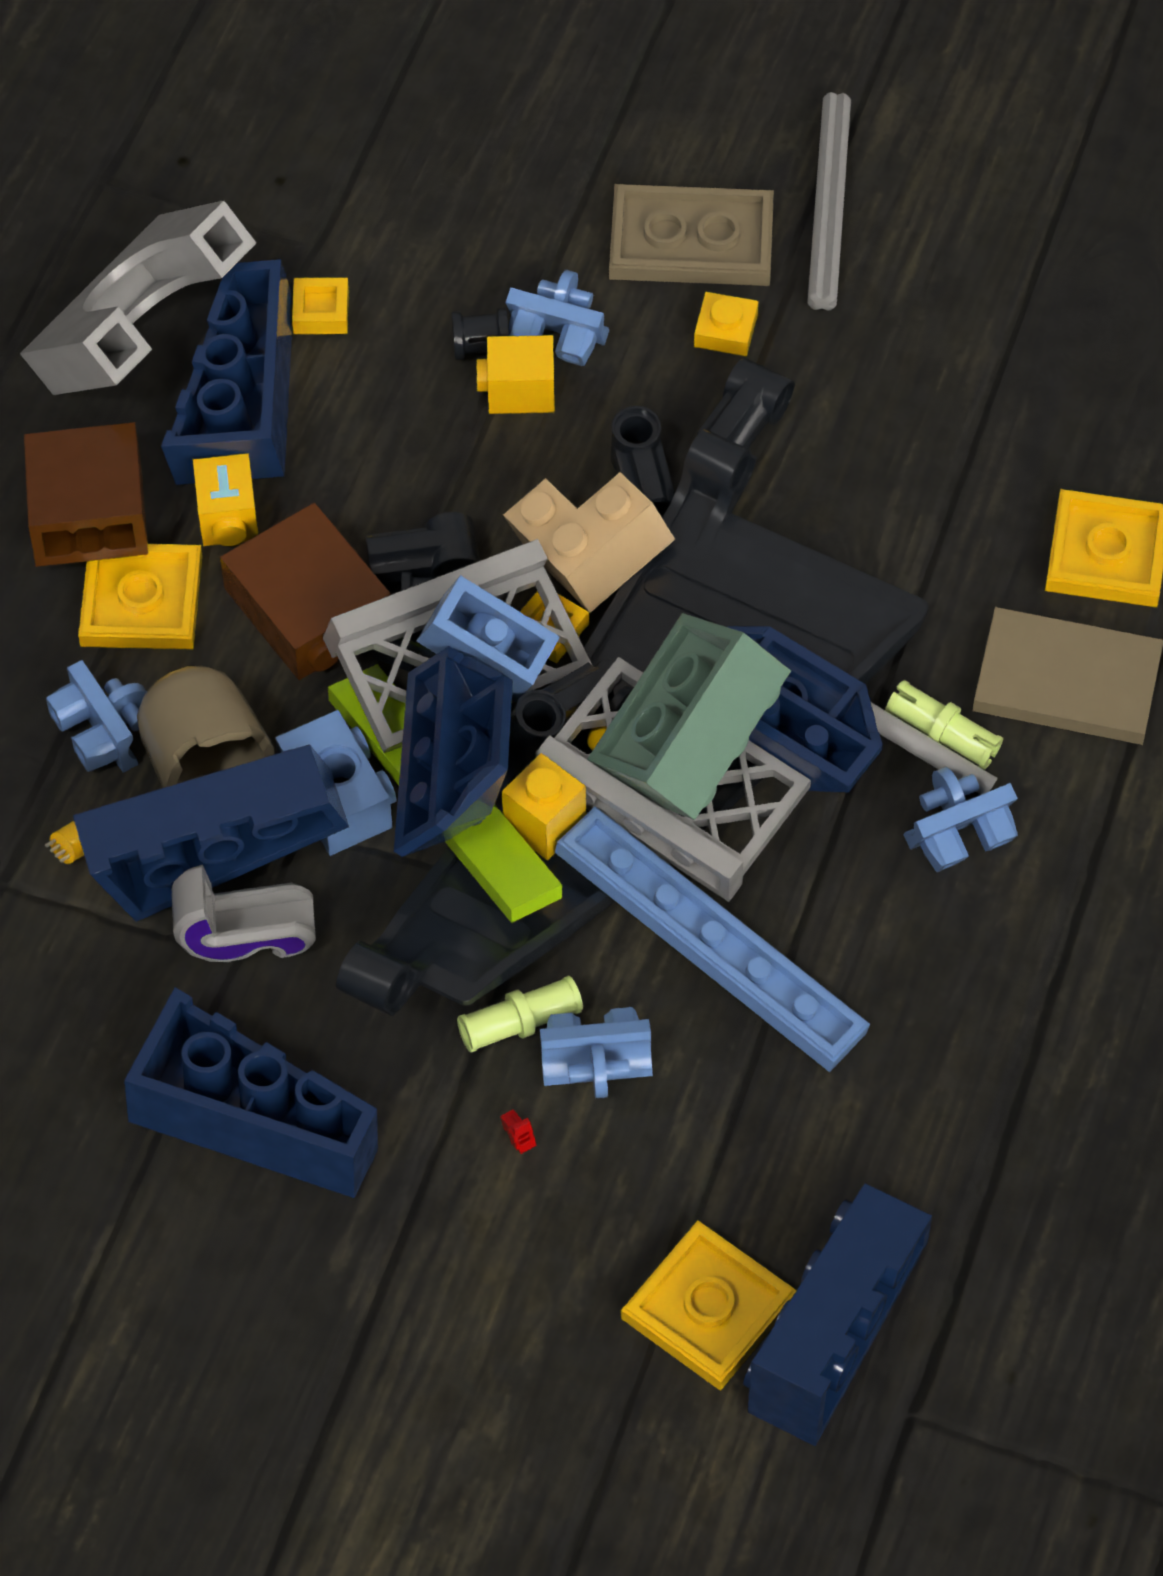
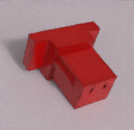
M514 1109L500 1116L503 1129L509 1135L511 1144L520 1154L537 1146L528 1118L522 1120Z

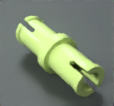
M903 680L897 686V690L900 692L899 694L893 692L885 711L927 734L928 737L966 757L979 765L980 768L985 770L991 764L992 760L989 758L990 756L995 758L1002 745L1003 737L993 734L961 715V708L952 702L944 705L911 686L906 680Z
M566 976L560 981L524 994L520 990L509 992L505 995V1001L467 1015L462 1014L458 1016L457 1023L462 1040L468 1051L472 1053L481 1047L517 1034L522 1039L534 1035L535 1028L548 1023V1018L551 1014L581 1013L583 1003L575 981L572 977Z

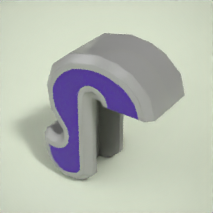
M203 865L186 870L173 883L171 892L174 937L176 942L192 956L209 962H231L245 959L260 950L271 948L274 955L284 958L303 953L316 940L313 894L301 885L291 882L213 893L211 882Z

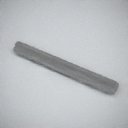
M830 92L823 97L808 304L814 310L822 308L829 311L837 305L851 99L845 93L837 95Z

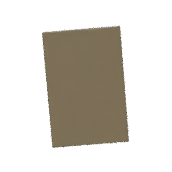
M615 184L609 279L770 286L774 190Z
M995 607L974 698L973 711L1143 745L1163 640Z

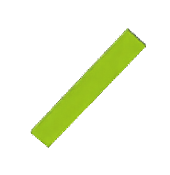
M378 664L363 670L364 674L386 682L388 676ZM348 678L329 686L328 695L331 704L336 710H339L351 728L357 726L361 730L369 750L399 785L402 747L383 753ZM372 690L378 703L381 693ZM388 696L382 713L393 734L404 729L406 703ZM495 804L491 814L481 823L471 826L450 840L445 841L511 923L562 898V884Z

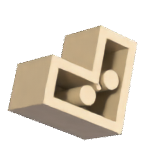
M621 472L578 509L545 478L503 514L522 544L536 539L539 540L548 558L544 568L589 613L675 540L654 504Z

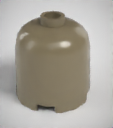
M187 666L172 671L157 680L144 694L137 713L138 728L141 740L162 788L275 755L274 747L241 690L224 672L206 666Z

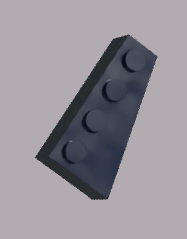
M281 259L236 263L220 282L207 318L209 329L203 345H197L192 359L194 367L187 389L181 390L175 406L177 412L172 431H166L161 445L176 485L195 483L193 459L249 453L252 479L285 476L293 295Z
M310 744L73 815L90 875L136 922L171 907L173 883L190 868L203 865L213 888L349 828L331 771Z
M176 987L172 991L124 1080L128 1122L355 1198L378 1151L377 1109L313 1070L305 1073L286 1061L284 1052L267 1042L261 1046L239 1033L236 1023L217 1012L211 1016L193 1005V998Z
M864 1183L853 1202L847 1199L842 1202L830 1227L829 1232L832 1236L822 1251L817 1249L811 1256L804 1270L801 1285L792 1299L788 1300L783 1306L772 1331L754 1357L746 1373L743 1386L749 1388L748 1413L813 1446L817 1445L928 1243L932 1215Z

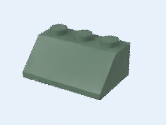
M682 613L587 760L663 808L695 820L700 811L713 800L717 791V785L733 760L739 757L745 750L749 736L764 712L778 699L781 686L791 670L744 632Z

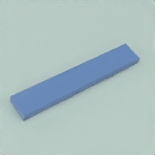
M596 806L557 842L555 853L827 1071L830 1072L866 1035L870 1023Z

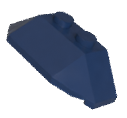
M728 626V628L744 632L791 670L781 686L778 699L764 712L751 732L749 741L810 779L811 785L808 791L849 792L882 751V741L877 729L866 684L770 626Z
M450 646L408 673L394 852L401 857L448 841L467 828L481 823L491 814L508 770L513 680L505 674L465 656Z

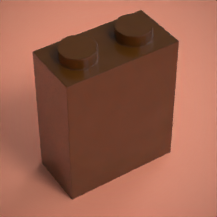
M135 422L24 434L28 526L36 567L148 554L142 465Z
M315 502L220 556L224 589L298 680L315 671L320 672L330 668L339 659L338 656L335 658L331 657L323 640L331 618L391 595Z

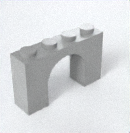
M224 200L160 214L20 354L53 395L115 386L152 350L133 323L171 293L190 284L223 278L256 244V241Z

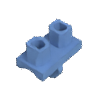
M565 270L558 284L542 279L538 286L537 295L510 288L506 299V305L511 314L508 328L509 336H542L544 329L561 333L555 353L558 358L576 365L585 366L596 343L605 345L609 328L604 326V313L589 309L593 301V293L577 289L578 274L573 271Z
M83 660L67 667L70 683L46 697L50 716L62 732L86 719L92 725L91 728L71 738L73 748L87 772L113 761L117 763L123 773L137 766V759L129 748L133 741V736L126 724L128 723L132 731L139 730L137 713L144 694L147 692L143 685L130 683L123 686L119 679L114 678L109 680L104 686L109 695L107 697Z
M943 767L932 774L934 790L919 796L920 803L925 811L939 806L943 808V811L915 822L914 829L903 834L910 850L921 846L935 871L939 872L969 857L958 833L960 829L973 824L985 852L1015 839L1018 834L1009 806L1017 800V796L1011 783L966 801L965 795L979 790L976 777L971 774L957 780L954 773L948 767Z
M633 1007L611 1009L609 1013L604 1015V1023L581 1025L580 1017L575 1016L573 1013L551 1014L548 1018L547 1028L540 1029L544 1086L593 1082L595 1098L608 1097L607 1080L653 1076L649 1019L639 1020Z

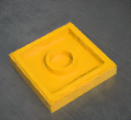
M1060 489L1045 591L1157 607L1163 573V504Z
M148 544L147 555L87 561L78 634L80 647L194 649L202 565L201 545Z
M697 1220L622 1308L621 1319L721 1391L772 1330L783 1306L788 1300L792 1299L797 1290Z

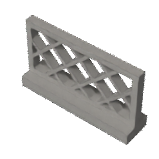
M538 539L331 618L323 640L331 657L335 658L338 656L383 753L402 747L403 730L392 734L382 713L388 696L406 703L407 691L392 685L401 661L418 667L429 659L406 649L411 635L424 629L441 598L460 575L498 599L506 598L504 602L508 605H511L516 593L534 586L536 587L545 605V610L541 621H534L560 636L558 643L565 646L572 663L557 669L545 664L534 684L526 692L542 690L588 662L592 665L544 568L548 558ZM549 617H551L555 628L547 625ZM404 637L400 647L390 643ZM374 649L394 657L395 661L387 681L384 682L364 674L355 656ZM372 690L381 693L378 703Z
M618 657L556 737L548 736L536 751V757L540 753L544 754L586 786V809L590 811L596 806L656 855L729 902L743 884V875L809 790L811 780L751 741H748L745 750L738 757L740 769L726 771L718 784L723 785L743 781L747 807L714 812L711 801L705 807L706 813L699 814L693 820L663 808L588 761L587 759L590 754L582 752L573 746L571 742L583 729L606 726L607 730L618 711H610L608 695L621 679L635 687L643 672ZM602 704L603 713L593 715ZM747 760L756 766L748 768ZM775 777L790 787L780 802L755 805L750 780ZM769 816L763 825L759 827L758 818ZM750 819L753 838L741 854L719 841L716 824ZM709 826L710 834L699 827Z

